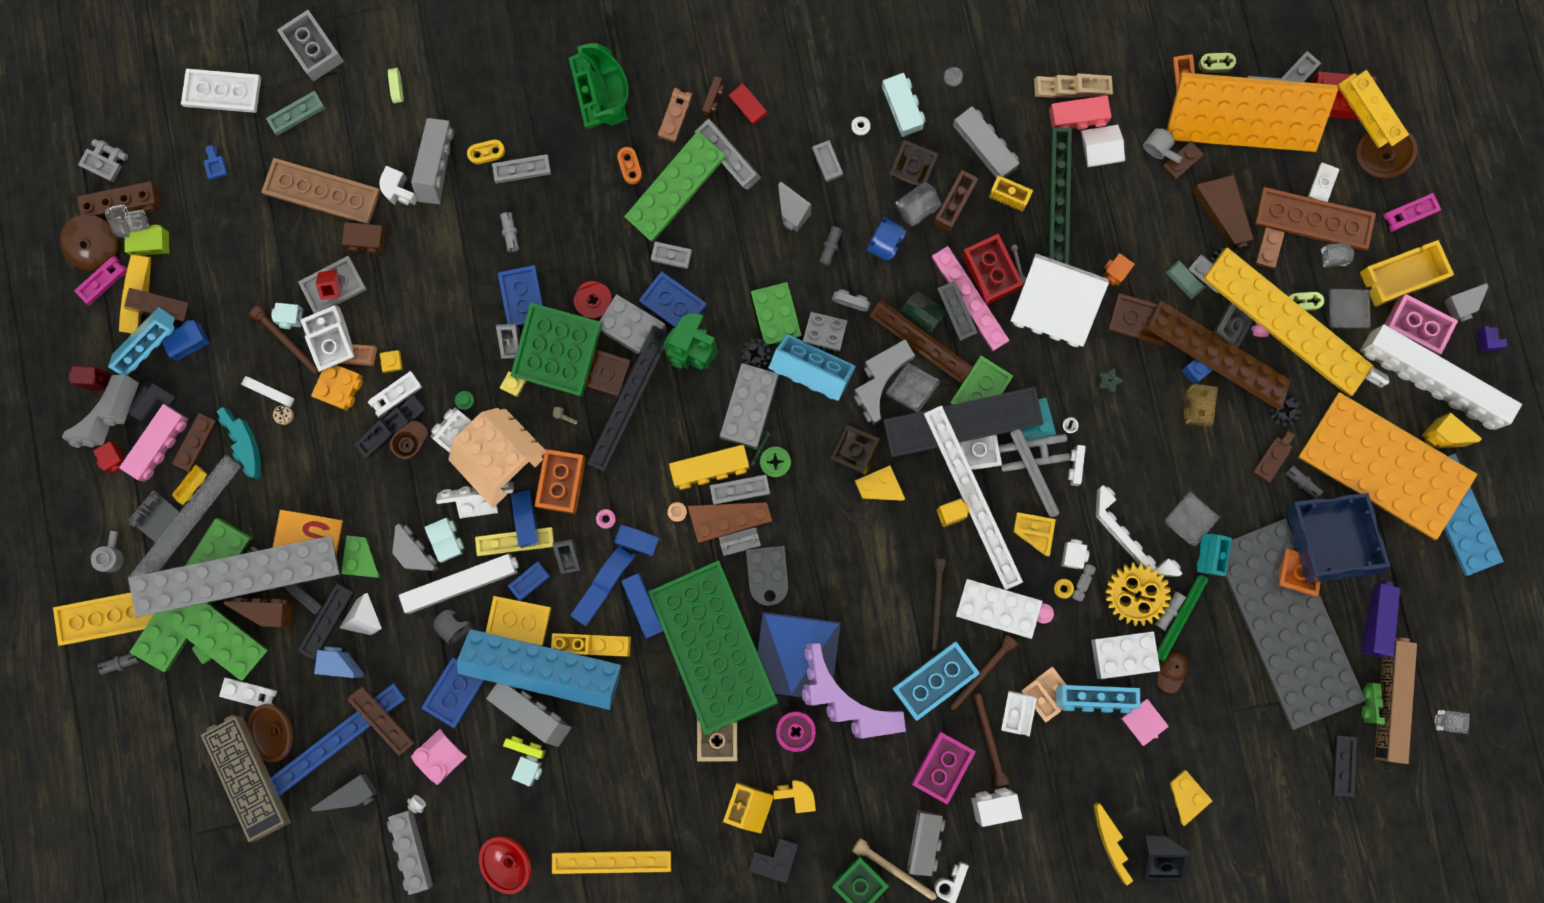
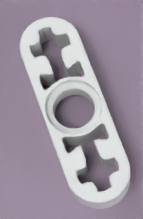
M247 376L244 377L241 385L290 408L295 400Z

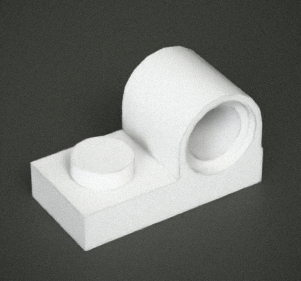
M959 861L958 865H954L951 873L953 880L939 878L935 882L934 889L936 894L947 902L956 903L969 866ZM948 884L950 887L947 893L939 892L940 885Z

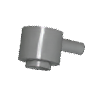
M1154 129L1143 144L1144 149L1157 159H1163L1166 156L1179 164L1183 158L1170 150L1175 142L1172 134L1165 129Z
M110 531L107 547H99L92 553L91 564L96 570L112 573L122 567L124 561L123 554L115 548L118 532Z

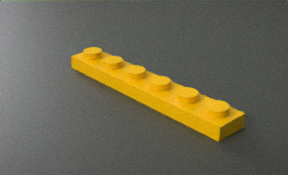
M671 851L552 853V874L671 872Z

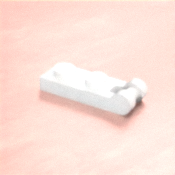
M410 371L372 397L368 404L374 407L376 410L375 414L378 418H381L423 387ZM384 399L386 404L381 406L380 402Z
M224 678L219 697L259 706L267 703L272 704L273 697H276L277 691L231 678ZM262 694L266 695L264 701L260 700Z

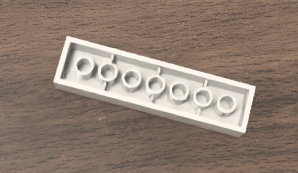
M1384 324L1370 332L1360 349V352L1367 359L1381 363L1384 369L1393 370L1398 373L1400 378L1412 381L1417 388L1429 391L1434 398L1448 402L1451 408L1465 412L1467 417L1479 420L1488 429L1496 430L1510 425L1522 406L1518 401Z

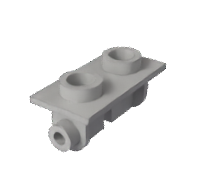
M756 527L719 537L724 556L761 546Z

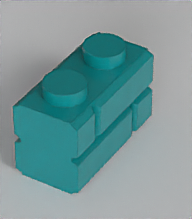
M1203 534L1200 542L1201 549L1197 562V572L1226 577L1232 538L1215 534Z

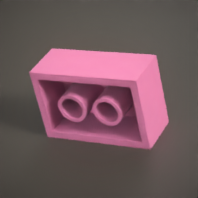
M1404 294L1396 300L1384 325L1439 356L1442 354L1458 320Z

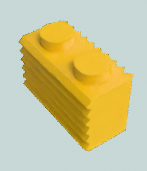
M998 175L989 197L1000 201V203L1003 202L1007 206L1010 205L1014 209L1017 208V210L1022 212L1033 190Z
M958 499L939 506L937 513L942 526L946 527L961 520L963 521L968 513H970L967 502Z

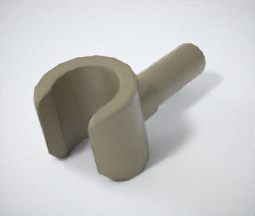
M554 407V418L566 420L574 425L577 424V420L563 415V408Z

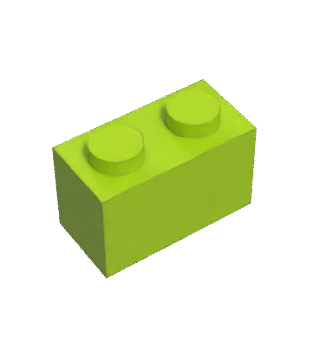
M151 225L150 228L135 226L129 230H124L125 252L129 255L145 256L170 253L169 232L162 226Z

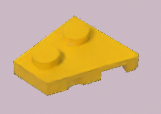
M891 466L855 480L862 499L905 500Z
M1183 770L1170 782L1171 790L1175 797V805L1180 816V823L1183 826L1212 802L1210 797L1186 770Z

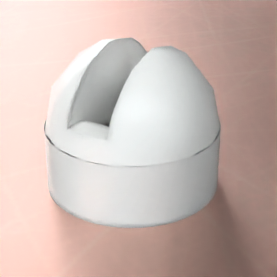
M1073 417L1066 418L1063 422V429L1067 433L1076 432L1078 421ZM1070 420H1073L1071 428L1068 429L1067 427L1070 423Z

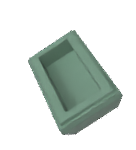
M1180 260L1165 272L1191 300L1205 288Z

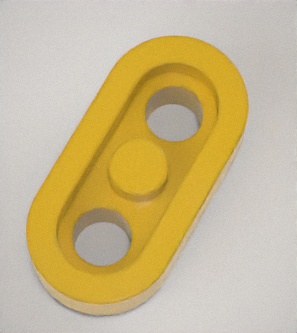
M499 140L474 144L467 151V156L473 164H483L499 160L505 154V148ZM499 149L498 153L496 154L493 153V150ZM477 153H481L479 158H475Z

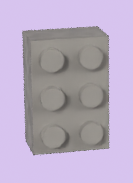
M306 10L277 30L313 82L344 62L309 10Z
M617 294L599 321L603 322L601 333L636 354H639L652 325L663 330L667 329L665 323Z

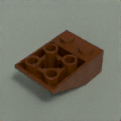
M231 598V601H224L226 606L260 626L293 628L295 605L288 604V600L270 599L269 603V600L251 598L250 602V599Z

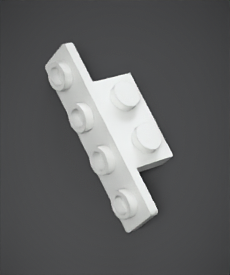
M507 482L502 487L506 494L513 493L514 482ZM466 486L453 491L446 489L438 493L436 498L437 504L456 501L459 518L498 513V506L496 505L492 508L474 487Z

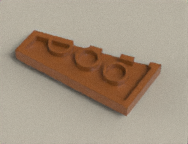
M767 503L688 506L698 543L772 522Z

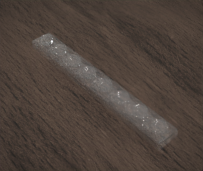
M227 455L223 457L129 577L158 572L241 468L240 464Z

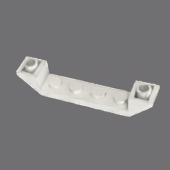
M1104 485L1098 488L1096 518L1138 565L1142 562L1143 568H1146L1150 564L1151 571L1158 568L1157 575L1163 573L1167 577L1180 576L1182 574L1180 571L1181 567L1176 561L1166 559L1156 567V562L1149 555L1146 556L1141 551L1143 549L1137 541L1133 542L1131 540L1128 530L1123 526L1120 527L1115 522L1117 520L1110 511L1106 512L1105 510L1116 501L1115 493Z

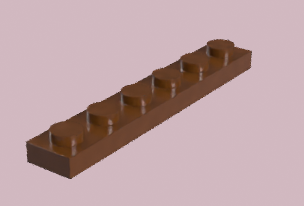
M880 300L872 311L871 318L901 340H906L909 346L959 383H962L973 367L883 300Z

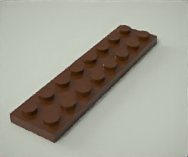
M1160 300L1147 326L1148 330L1276 409H1280L1283 406L1291 380Z

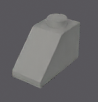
M1487 283L1444 300L1450 316L1456 320L1460 319L1461 322L1473 318L1471 314L1479 310L1488 289Z

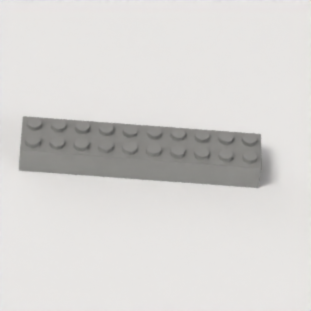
M328 536L129 577L128 580L135 616L143 617L340 575L333 537Z

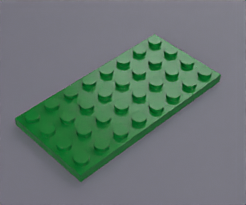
M719 560L648 591L705 735L779 704Z

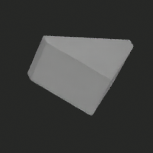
M516 324L496 325L501 359L515 358L520 342V329Z

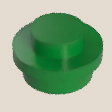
M461 391L455 397V404L461 410H468L474 404V397L468 391Z

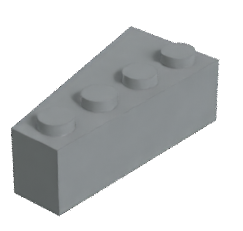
M431 118L426 120L411 181L418 202L440 204L447 159L450 153V141L454 136V129L451 128L450 122L447 120Z
M497 683L486 699L544 743L559 747L572 727L562 721V718L557 714L546 710L547 707L539 701L535 702L532 700V696L524 690L521 692L516 687Z

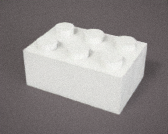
M1154 632L1091 640L1097 679L1160 671Z
M1006 787L995 789V793L992 794L987 793V791L975 793L976 797L971 798L976 822L982 827L1022 819L1018 796L1011 790L1006 789Z

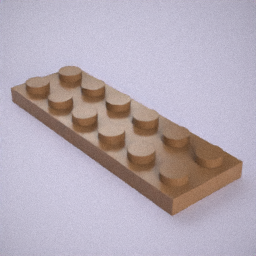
M276 158L272 160L261 193L267 196L362 224H370L381 192L379 188Z

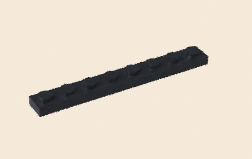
M652 325L586 461L588 465L605 471L664 350L663 343L669 332Z

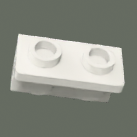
M456 407L453 410L449 409L443 417L445 418L443 422L436 424L431 430V438L449 453L453 439L472 422Z

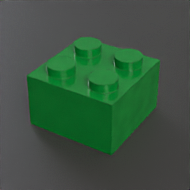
M858 856L832 883V887L848 903H874L889 887L888 883L861 856Z

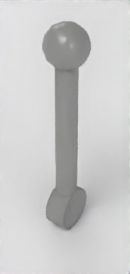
M1012 245L1011 251L1014 253L1018 273L1024 283L1026 277L1022 273L1017 253L1018 247L1017 245Z

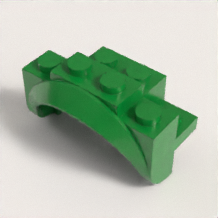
M598 43L578 46V54L569 57V62L585 128L590 129L603 123L613 126L628 120L625 110L628 98V83L623 69L612 56L611 50Z
M693 313L685 315L665 339L663 347L666 356L674 367L679 369L684 367L687 369L690 364L699 370L703 368L708 370L712 360L716 359L718 349L715 338L707 335V330L698 329L704 318L703 315Z

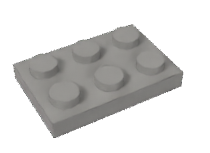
M349 256L298 282L314 314L331 306H337L367 290ZM337 269L342 283L340 297L321 300L315 284L318 272Z

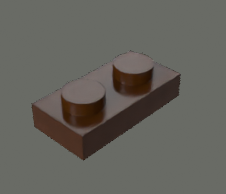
M715 76L702 109L704 117L710 118L712 113L715 114L717 110L718 96H722L725 87L723 86L722 78Z
M1192 141L1177 153L1183 157L1179 164L1170 159L1162 167L1174 181L1204 155Z

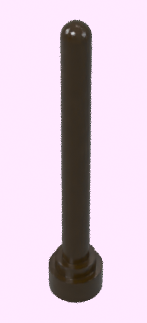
M932 558V566L935 570L931 637L932 652H937L939 649L943 571H945V567L948 565V559Z

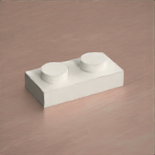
M1077 445L1074 450H1071L1070 461H1073L1072 469H1069L1068 480H1071L1070 485L1079 486L1082 481L1085 446Z

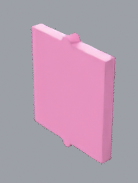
M1148 699L1140 703L1139 709H1134L1132 713H1127L1121 718L1142 746L1146 745L1153 738H1158V734L1169 727Z

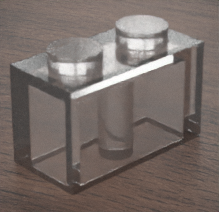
M927 182L922 183L895 202L903 220L911 226L920 223L922 219L934 213L942 206L934 187Z

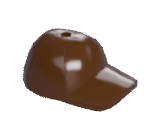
M411 421L392 437L390 441L391 452L400 459L411 458L419 451L428 435L427 428L418 421Z
M1170 651L1165 661H1159L1160 671L1157 674V685L1167 693H1175L1179 690L1187 675L1188 660L1182 653Z

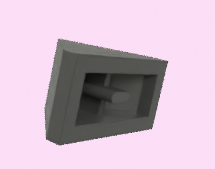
M570 539L553 543L561 574L580 571L576 542Z

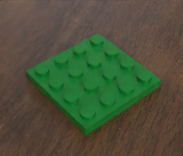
M530 302L510 376L583 396L603 322Z

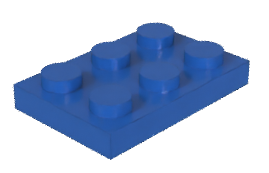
M535 265L498 273L507 324H516L518 327L524 326L530 302L543 306Z
M662 271L639 299L640 304L672 327H675L685 315L692 313L701 314L707 306V303Z
M452 657L423 704L422 709L449 726L456 728L485 680L458 674L457 659Z

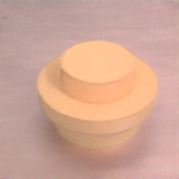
M675 502L668 508V516L673 521H682L687 515V509L682 503Z

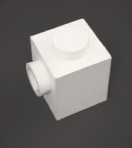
M1071 539V542L1065 543L1061 566L1079 570L1083 569L1084 562H1087L1089 558L1087 545H1082L1083 541Z

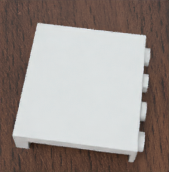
M1035 253L1014 313L1011 316V321L1014 322L1015 326L1032 328L1031 331L1037 334L1046 333L1054 340L1060 341V339L1068 341L1067 343L1071 346L1078 347L1080 345L1083 347L1109 280Z

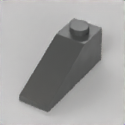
M361 774L313 806L311 810L314 812L361 804L366 806L375 800L373 796L378 794L368 776Z

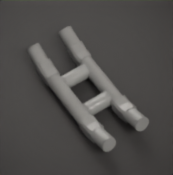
M1065 434L1026 441L1029 448L1040 447L1041 458L1035 459L1037 466L1069 461L1071 458L1069 453L1049 456L1047 445L1067 441ZM1015 443L999 445L1000 453L1018 450ZM1023 460L1002 464L1003 472L1026 468Z

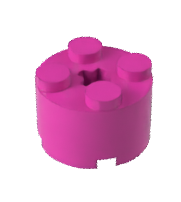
M789 712L778 722L776 728L777 739L786 750L792 752L804 751L811 746L815 739L816 729L814 722L803 712ZM793 726L795 728H801V730L799 731L801 734L800 736L791 735V728Z

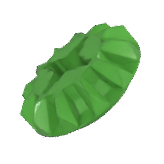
M781 447L766 449L760 458L761 468L768 476H782L790 468V456ZM774 454H776L779 461H784L778 464L777 470H775L773 464L767 463L773 461Z

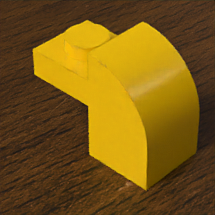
M792 780L793 788H789V785L777 786L778 790H774V799L794 797L796 813L816 811L813 791L805 782Z

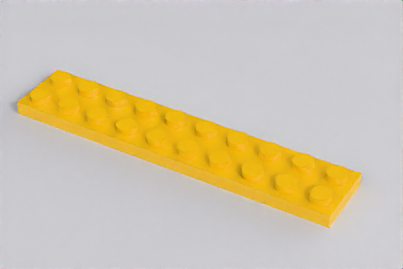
M1225 248L1203 277L1204 281L1347 396H1353L1372 369L1373 365L1229 248Z

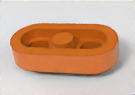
M624 147L619 150L617 158L624 180L628 184L634 185L641 181L642 172L635 151L630 147ZM626 156L631 157L629 161L624 160ZM631 173L636 174L634 178H630Z

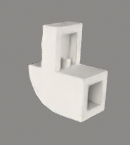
M386 166L380 178V189L384 196L394 205L397 200L406 205L409 203L415 205L417 202L416 195L403 189L407 177L403 172Z

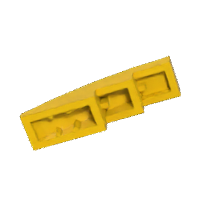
M134 254L130 257L122 295L119 322L120 332L133 333L141 325V315L143 313L124 309L129 288L149 293L151 257Z
M1096 802L1093 805L1104 848L1120 879L1125 885H1128L1133 880L1122 865L1128 858L1117 843L1123 837L1101 804Z

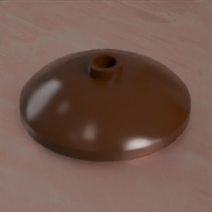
M1407 131L1409 135L1395 145L1391 146L1388 142L1378 148L1370 135L1366 133L1357 147L1358 163L1367 174L1373 177L1387 179L1402 175L1411 168L1416 160L1417 143L1415 138ZM1385 156H1389L1390 159H1387V160H1386V159H1384V157H1385Z
M84 214L70 219L64 225L60 234V247L65 258L72 265L82 270L96 271L108 259L116 256L118 253L119 242L115 230L106 220L96 215ZM83 241L87 243V247L82 245Z
M267 703L257 706L249 716L247 727L262 759L266 762L280 761L289 754L292 747L293 729L291 722L284 711L274 704Z

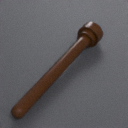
M261 305L255 306L250 311L249 316L254 321L262 322L313 374H317L319 371L316 365L266 317V310Z
M1009 635L1003 638L1002 647L980 670V674L973 678L950 704L952 711L957 710L1008 651L1010 652L1017 648L1019 644Z
M977 692L974 694V699L995 770L994 785L999 787L1010 784L1008 775L1002 770L982 695Z

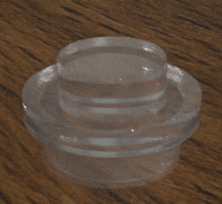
M955 67L946 70L944 80L948 85L957 86L962 82L963 74L961 70Z

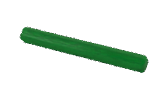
M1200 574L1196 578L1177 617H1175L1158 648L1159 661L1163 662L1166 660L1205 588L1208 578Z

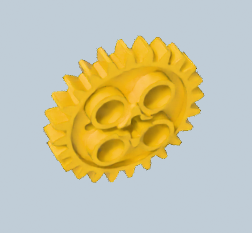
M1132 562L1130 569L1125 564L1124 571L1119 568L1117 569L1118 576L1112 574L1111 578L1114 581H1108V585L1112 588L1106 589V593L1111 595L1107 596L1106 600L1112 601L1109 604V608L1115 607L1114 615L1120 613L1119 620L1126 617V624L1134 620V626L1137 625L1138 621H1141L1142 625L1145 626V620L1152 624V617L1159 620V612L1165 614L1163 607H1169V603L1165 600H1171V596L1166 593H1169L1171 589L1170 587H1165L1168 584V580L1162 581L1164 574L1157 575L1158 568L1151 571L1150 564L1143 568L1142 562H1140L1139 567H1136L1135 563ZM1129 578H1135L1138 581V583L1136 585H1130L1127 583V580ZM1154 585L1157 590L1155 592H1148L1146 587ZM1141 591V595H1139V597H1136L1135 593ZM1122 596H1128L1130 597L1131 601L1128 603H1123L1120 600V598ZM1147 603L1150 607L1147 610H1142L1139 605Z

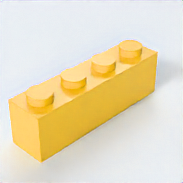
M744 445L669 464L674 486L676 488L679 487L680 490L688 489L691 487L690 484L698 483V485L707 484L709 479L713 478L723 480L733 473L736 476L747 473L746 470L750 469Z

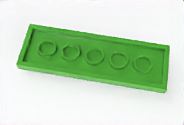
M697 131L624 217L650 241L654 242L727 156Z
M209 603L156 614L241 681L244 680L268 651L266 647Z

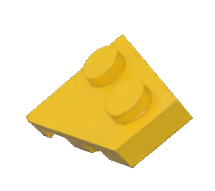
M1017 512L1013 532L1042 554L1049 557L1056 519Z

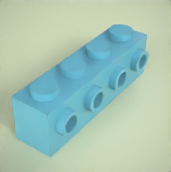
M158 307L112 354L108 367L120 375H128L131 371H134L143 359L145 360L151 351L161 344L163 338L172 333L175 318Z
M1062 685L1056 687V707H1063V711H1075V708H1082L1083 712H1094L1095 708L1101 709V712L1111 713L1113 709H1120V713H1132V710L1140 708V688Z

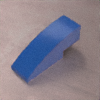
M527 490L511 494L519 547L522 549L539 545L538 525L531 491Z

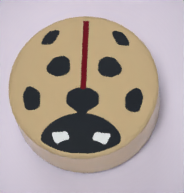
M281 405L274 410L273 418L277 423L287 425L292 422L294 413L291 408Z

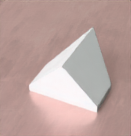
M368 593L363 594L355 601L339 628L368 635L375 634L382 629Z

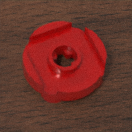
M595 281L582 284L574 296L575 308L585 318L592 320L602 318L612 302V295L609 289ZM591 296L598 298L595 305L588 303L591 300Z

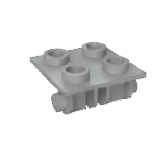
M811 312L803 342L814 347L817 345L818 349L821 346L823 350L826 347L827 350L834 351L835 353L836 351L840 352L847 320Z

